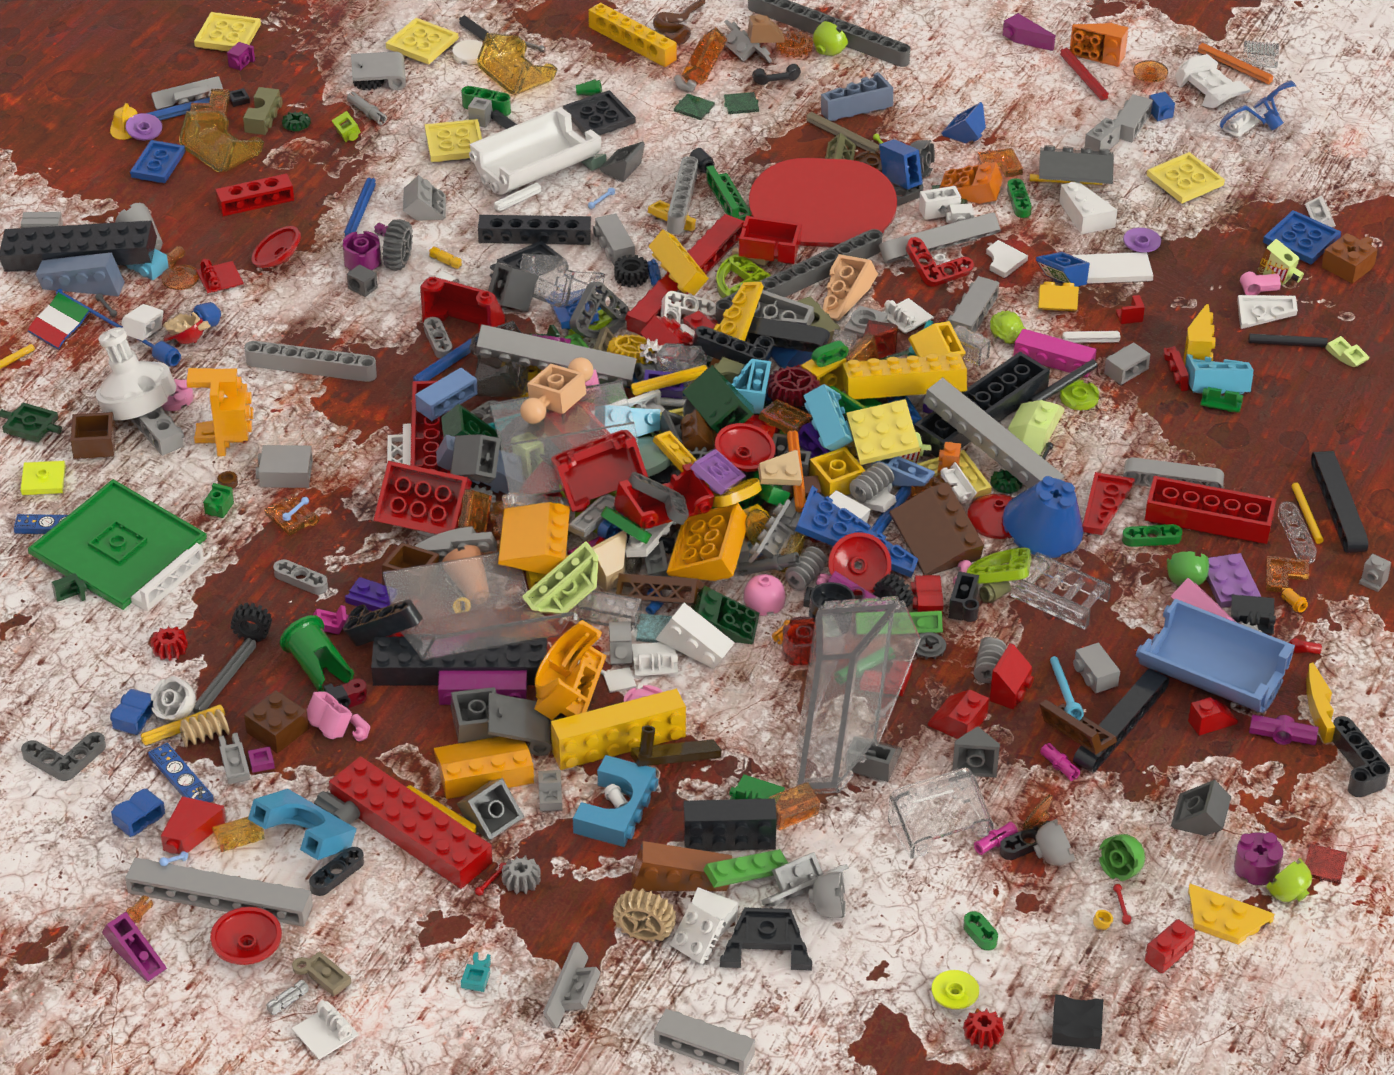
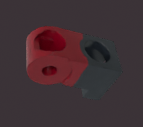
M352 679L347 684L336 687L332 683L324 686V692L332 695L338 703L347 709L362 704L367 699L366 682L362 679Z

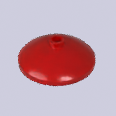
M286 226L265 237L255 248L251 257L252 263L257 268H271L287 262L300 243L301 233L298 228Z
M735 423L724 427L718 432L714 443L716 450L740 471L745 472L758 471L759 463L772 459L775 455V444L771 436L763 429L747 423Z
M988 494L973 501L968 508L967 516L976 532L993 539L1012 538L1010 533H1006L1002 517L1006 505L1014 497L1005 494Z
M862 532L851 533L842 537L833 546L828 559L829 573L832 576L837 571L868 592L873 593L875 591L873 590L875 584L887 574L890 575L891 557L887 547L877 537ZM855 562L861 564V569L854 567ZM861 590L853 591L854 595L863 596Z
M241 907L225 913L215 922L211 930L210 940L214 952L224 961L237 965H249L265 960L277 950L281 943L282 930L278 919L269 911L257 907Z

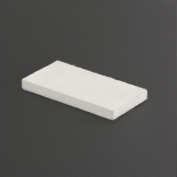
M1147 252L1072 255L1090 263L1087 284L1153 281V272Z

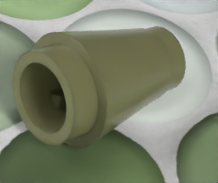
M1008 581L984 583L979 589V595L984 602L993 603L1009 593L1011 585Z

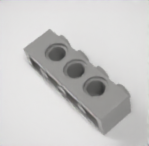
M162 406L145 415L130 419L162 456L183 447L182 438H184V433L182 429L174 424L171 416L165 414Z

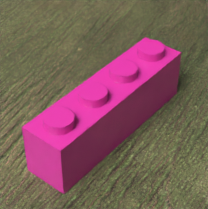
M1022 329L1014 346V355L1022 352L1044 366L1069 373L1096 358L1095 348L1027 329Z

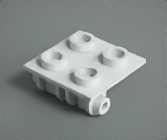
M909 298L898 304L893 300H887L884 304L886 308L883 312L888 314L887 320L905 334L925 324L928 320L934 319L931 314Z
M661 642L632 644L635 676L678 674V657L674 648Z
M690 903L670 946L698 963L704 964L705 960L709 959L708 957L712 951V948L709 946L715 947L711 943L712 940L718 941L715 935L719 936L722 928H724V920L714 917Z
M324 1000L317 1004L318 1012L291 1028L318 1060L359 1036L356 1030L335 1007Z

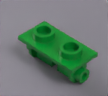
M1211 387L1203 389L1200 405L1240 413L1243 395H1240V392L1226 390L1225 396H1221L1222 389Z

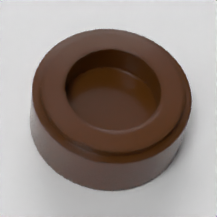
M225 471L218 475L217 482L220 485L234 489L238 485V477L234 472Z

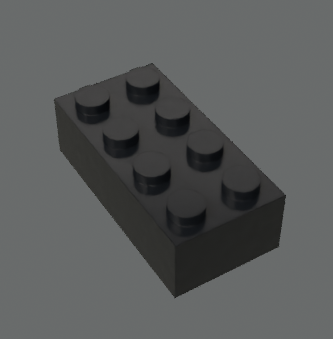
M775 798L684 801V848L703 851L776 849L777 816Z

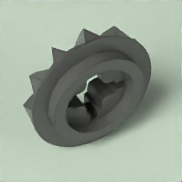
M925 632L914 637L912 648L918 657L924 656L926 660L932 657L936 660L937 656H943L944 651H946V642L943 637L936 633Z

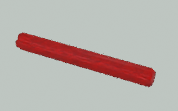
M1067 47L1060 50L1061 57L1100 100H1107L1109 95L1107 90Z

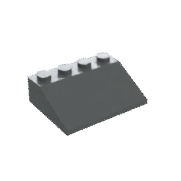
M1044 145V148L1040 147L1039 179L1113 184L1114 154L1109 149L1092 151L1091 148L1073 150L1074 147L1063 146V149H1057L1053 145Z

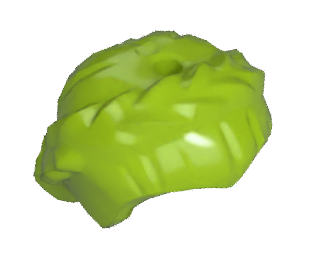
M1001 311L993 315L990 320V329L995 338L999 337L1009 345L1015 344L1022 329H1026L1015 312Z

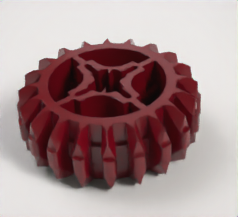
M787 366L785 369L779 368V371L775 370L773 374L769 375L767 393L772 402H777V405H784V408L787 406L792 407V409L793 407L801 408L806 403L804 395L821 385L819 379L817 380V377L812 375L807 369Z

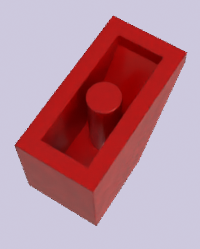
M1209 697L1191 703L1188 722L1198 736L1235 725L1238 723V720L1226 705Z

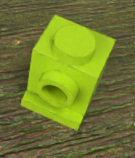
M347 111L332 120L336 131L345 142L356 140L358 134L361 133L358 125Z

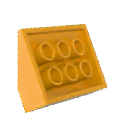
M546 502L504 508L498 564L544 575L552 571L566 559L570 506Z
M739 503L713 508L705 514L688 517L680 527L666 573L669 576L710 581L733 577L749 523V519Z
M499 736L434 748L446 799L470 795L489 781L503 778L508 788L534 784V766L525 741Z

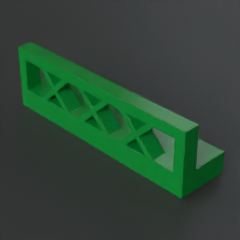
M714 166L706 167V182L727 215L745 221L746 216H751L750 209L727 173L718 174Z

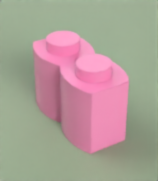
M314 692L307 708L309 723L319 727L325 737L335 739L344 736L352 713L345 706L338 703L332 695L327 692Z

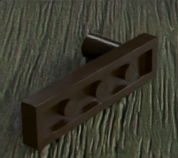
M643 726L640 747L631 748L630 754L638 767L721 758L722 750L714 739L653 745L655 728Z

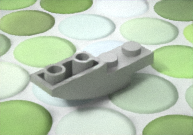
M465 527L437 534L415 546L438 553L439 562H442L444 557L456 548L460 551L465 549L464 546L475 545L479 547L481 552L485 553L497 551L498 543L492 532L476 533L473 527Z

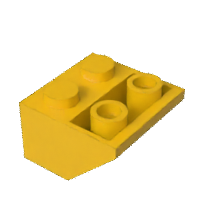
M1044 282L1038 288V309L1076 312L1079 287H1075L1074 283H1063L1062 286H1057L1055 282Z
M950 321L934 323L908 338L918 357H926L929 354L941 356L947 353H957L963 358L966 354Z

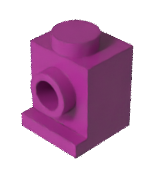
M242 42L235 44L227 52L229 67L241 71L249 62H254V47Z

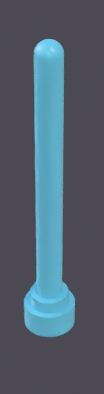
M1053 656L1050 659V663L1066 702L1064 711L1081 720L1084 715L1083 709L1079 703L1074 701L1059 659Z

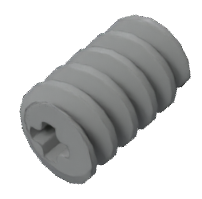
M881 462L874 463L872 467H869L851 481L850 492L857 501L865 503L866 500L872 499L884 487L894 481V474L886 464Z
M815 546L807 547L800 555V565L788 567L785 577L792 588L803 591L814 580L815 576L823 570L824 564L827 562L824 552Z
M992 637L981 639L973 673L975 678L981 683L992 682L993 669L1007 648L1002 640Z

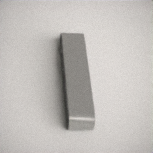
M1135 457L1128 458L1124 465L1123 477L1134 478V485L1151 487L1153 477L1159 476L1223 489L1224 473L1218 468Z

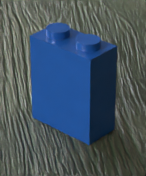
M895 139L879 144L882 173L890 182L905 189L923 184L918 149Z

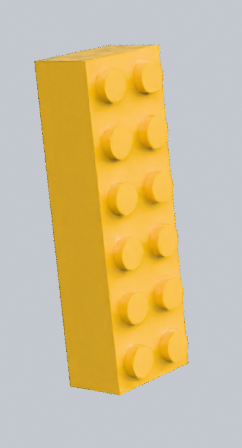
M947 353L941 356L929 354L926 357L912 355L900 359L889 357L886 360L871 358L867 361L849 360L842 363L843 386L846 394L853 399L926 394L927 389L941 378H944L960 392L967 391V368L961 355L957 353Z
M676 688L551 721L552 753L560 770L604 759L605 755L613 757L630 752L631 748L640 747L643 726L655 728L653 745L686 737V705Z

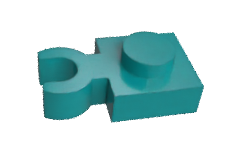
M478 952L473 954V965H466L461 979V988L480 992L485 991L490 976V954H487L485 960H479Z

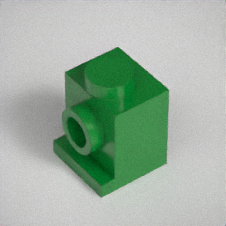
M213 483L212 490L203 501L205 514L224 518L234 504L232 487Z

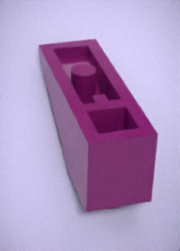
M1019 13L1004 20L1002 35L1015 43L1050 51L1054 50L1056 35Z
M127 912L106 924L102 934L113 949L146 982H149L167 969Z

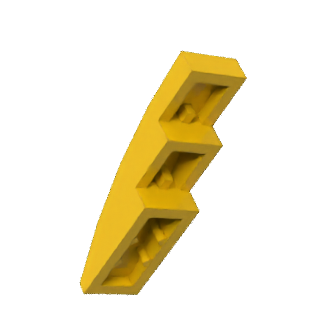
M1309 663L1306 678L1309 710L1314 725L1319 727L1318 733L1323 743H1330L1333 740L1335 726L1331 721L1334 711L1330 704L1332 691L1315 664Z

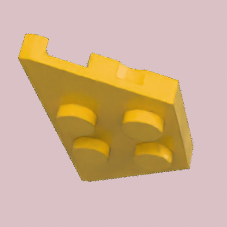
M1191 883L1189 884L1188 895H1190V909L1193 914V929L1238 945L1245 941L1248 936L1257 933L1262 925L1266 923L1271 924L1274 920V913Z

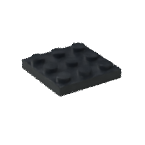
M610 90L563 105V109L571 114L572 122L584 134L586 131L592 130L596 134L602 135L636 123V117Z

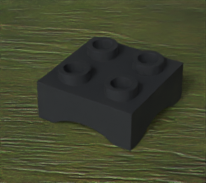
M1055 994L1052 1044L1100 1049L1104 999L1076 1000L1065 995Z

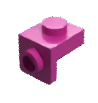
M340 605L336 613L316 608L313 614L323 620L325 625L324 632L340 634L348 618L346 608L343 605Z

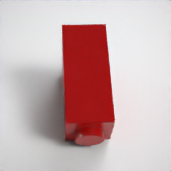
M182 796L161 834L163 851L171 854H181L182 851L190 852L225 824L226 814L224 805Z

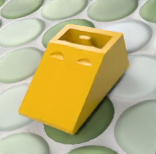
M1209 304L1204 306L1188 327L1183 357L1184 365H1186L1187 354L1193 355V359L1205 360V357H1212L1211 361H1213V352L1211 350L1215 349V337H1212L1214 336V325H1211L1213 323V312H1210Z

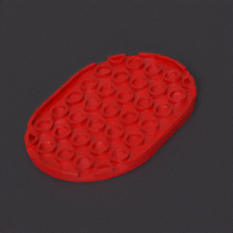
M796 158L779 162L766 169L757 177L750 190L749 209L753 217L802 223L800 246L834 247L871 229H877L883 234L884 230L892 224L895 218L897 196L890 180L878 169L866 163L847 159Z

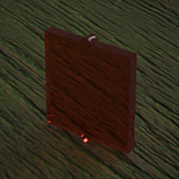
M1310 844L1305 864L1309 868L1312 878L1319 879L1320 882L1324 880L1340 884L1347 852L1331 849L1330 846L1323 847Z

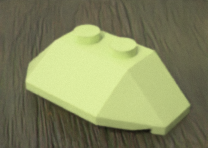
M1043 400L1022 403L1010 423L1008 431L1041 456L1065 408Z
M585 541L522 596L534 612L565 615L597 588L598 555L589 543Z

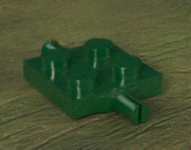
M24 402L12 412L3 409L0 411V418L8 419L2 426L3 433L38 443L47 432L57 434L62 432V426L54 424L59 418L58 412Z

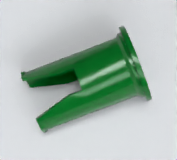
M309 615L298 619L285 629L279 642L282 650L292 653L318 692H324L322 684L325 678L322 669L326 667L330 673L347 684L353 679V669L348 666L323 631L325 626L323 620L316 615Z

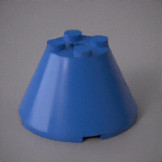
M1045 476L1043 480L1008 502L1003 512V526L1006 533L1009 532L1014 538V543L1017 546L1029 548L1031 554L1046 558L1061 557V554L1072 553L1077 549L1084 532L1074 485L1051 476Z

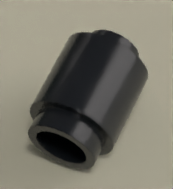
M696 148L690 153V156L698 159L697 169L700 172L706 173V167L715 165L713 158L702 148Z

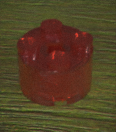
M807 616L795 617L790 620L787 626L785 624L783 627L782 652L790 665L816 664V622L814 618ZM823 625V655H824V654H825L826 629H825V627H824V625Z

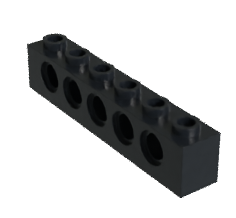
M479 215V243L534 244L542 241L545 244H591V216Z

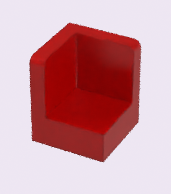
M1140 295L1132 296L1131 306L1116 310L1120 324L1143 322L1145 306Z

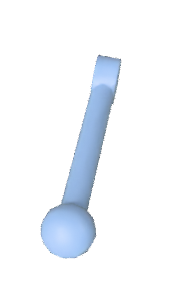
M609 188L607 193L594 202H589L588 208L593 209L604 198L614 195L615 189Z
M303 497L297 506L290 512L282 515V519L289 521L292 514L303 505L309 503V499Z
M182 851L178 856L171 858L162 857L159 863L161 866H166L173 861H186L188 853Z

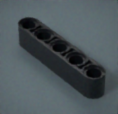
M753 317L747 333L751 343H755L759 336H769L774 341L773 346L806 352H814L817 348L827 345L830 338L829 331L821 327Z

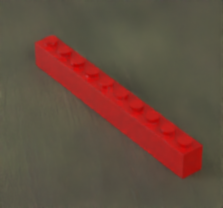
M724 214L687 251L706 275L739 241L744 224L743 220ZM669 272L662 279L658 280L656 285L637 302L632 310L627 312L625 320L628 331L643 336L640 332L655 315L661 317L662 298L669 291L683 293L677 287L679 284L669 277Z

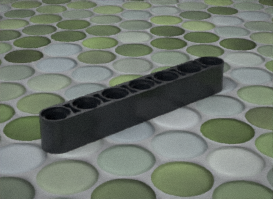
M1334 451L1312 452V468L1344 552H1367L1368 538Z
M1148 669L1098 725L1116 736L1117 742L1096 755L1081 745L1074 755L1073 763L1095 773L1166 691L1169 678L1152 669Z

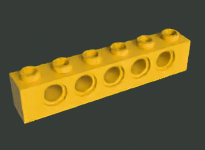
M602 3L589 9V27L663 67H667L677 60V43Z

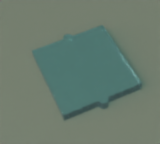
M641 613L640 622L637 624L636 641L659 642L655 639L673 616Z

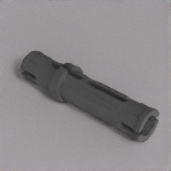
M797 552L786 555L775 554L773 557L754 560L752 563L741 562L738 565V570L741 576L775 569L780 571L785 567L800 565V556H798Z

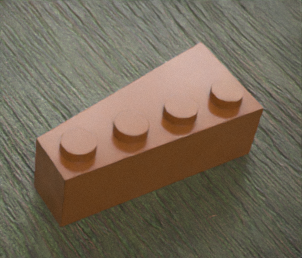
M642 841L632 868V890L634 888L640 891L643 888L645 891H696L699 887L707 891H727L729 885L714 888L703 869L708 863L732 859V855Z

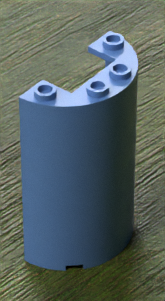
M1174 599L1170 606L1167 605L1163 612L1165 623L1159 634L1156 633L1153 640L1148 638L1144 645H1140L1137 649L1136 657H1138L1140 665L1257 712L1264 713L1272 704L1283 683L1282 678L1285 675V670L1289 668L1295 645Z

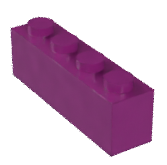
M527 670L439 671V705H451V692L495 687L496 694L527 699Z

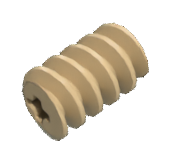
M216 709L214 715L210 711L207 712L206 718L203 714H199L197 720L192 716L189 718V723L186 719L181 720L180 733L186 748L188 747V740H191L196 745L198 737L204 743L205 735H208L211 740H213L215 732L218 736H222V730H225L227 735H229L226 718L220 709Z

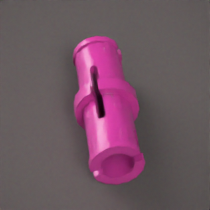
M1051 743L1045 744L1042 747L1040 753L1053 764L1052 767L1055 770L1062 772L1070 781L1078 778L1080 770L1068 760L1065 754H1061Z
M1008 822L997 830L989 831L987 836L974 843L976 852L979 855H983L995 846L997 848L1000 847V843L1004 838L1018 833L1016 825L1013 822Z

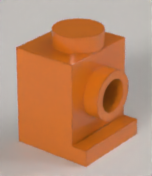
M945 442L944 450L939 452L937 473H940L946 467L950 469L954 462L959 466L960 443Z

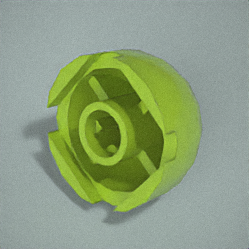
M823 21L813 34V43L816 51L826 56H834L841 53L848 44L844 32L841 31L839 33L836 30L837 26L831 22Z
M1299 858L1297 862H1292L1275 876L1276 881L1273 883L1269 882L1265 886L1277 900L1291 902L1297 899L1300 902L1309 895L1307 889L1312 883V875L1307 865Z

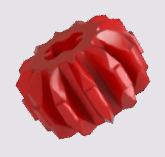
M169 625L166 629L160 628L159 632H153V638H151L150 642L155 657H160L161 661L166 658L169 661L172 658L179 659L180 655H185L188 646L184 630H179L177 626L170 628Z
M978 1008L975 1013L969 1012L963 1024L965 1039L970 1040L971 1046L978 1044L980 1050L983 1046L991 1049L993 1044L999 1045L1004 1035L1002 1018L998 1017L996 1011L989 1013L987 1008L983 1012Z

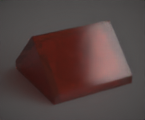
M868 321L863 335L862 361H867L871 358L886 360L889 357H896L898 326L896 324Z

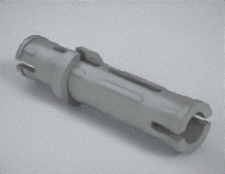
M355 92L348 94L347 101L364 112L367 118L373 119L379 125L386 122L387 116L380 112L378 107L369 104Z

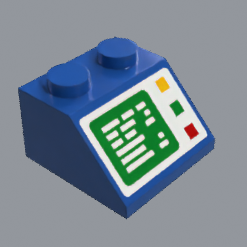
M1064 252L1036 257V261L1045 275L1053 278V281L1058 283H1074L1075 287L1087 284L1089 262Z

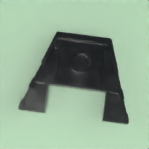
M744 907L734 928V933L726 945V950L720 957V967L741 968L742 949L790 950L791 970L812 971V960L808 956L805 942L802 941L799 927L791 909Z

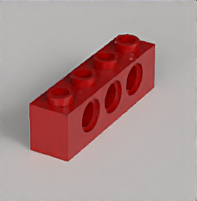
M287 173L215 189L217 205L222 216L294 201L293 185Z

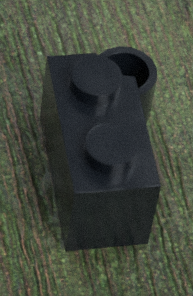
M958 572L950 598L948 618L967 622H974L978 619L979 602L976 600L978 594L979 575Z

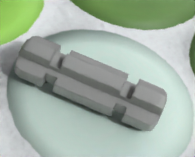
M299 980L294 984V988L291 986L276 997L277 1000L272 999L266 1004L268 1012L276 1015L281 1011V1007L283 1009L296 1001L299 995L303 996L309 991L308 984L304 980Z

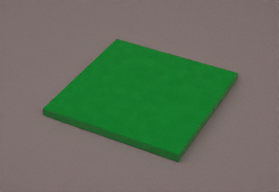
M112 479L28 547V553L65 576L76 573L79 580L85 582L87 589L124 610L132 603L131 597L187 549L189 550L196 543H203L207 539V533Z

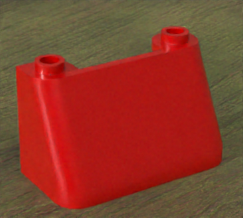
M434 276L427 278L420 286L423 323L429 317H437L441 321H445L448 316L479 324V331L481 324L500 329L505 324V314L495 295L489 291Z
M629 430L614 432L556 454L551 458L572 512H582L588 508L589 500L616 491L618 483L628 480L632 472L648 477L636 439Z
M692 463L682 465L683 472L680 475L673 474L669 483L662 484L684 496L689 513L688 517L709 512L715 498L705 481L695 476L694 471L690 468L693 465ZM629 480L618 483L614 507L620 514L644 529L673 522L667 516L664 502L633 488Z

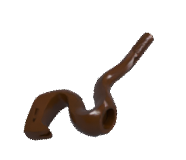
M696 1L681 14L670 12L658 13L653 19L655 30L665 33V37L675 41L677 44H684L691 36V29L679 23L687 20L690 13L703 6L706 1Z

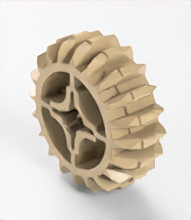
M633 888L631 892L625 891L617 899L613 908V920L616 922V927L622 928L621 932L628 933L629 937H635L644 941H663L665 937H669L676 923V911L673 910V905L668 904V899H662L660 894H653L652 890L645 892L643 888L640 891Z

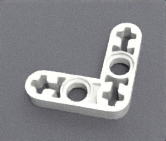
M669 291L662 298L661 317H667V314H671L679 324L681 313L690 315L701 311L710 317L716 313L715 303L707 299L675 291ZM685 302H691L693 309L687 308Z

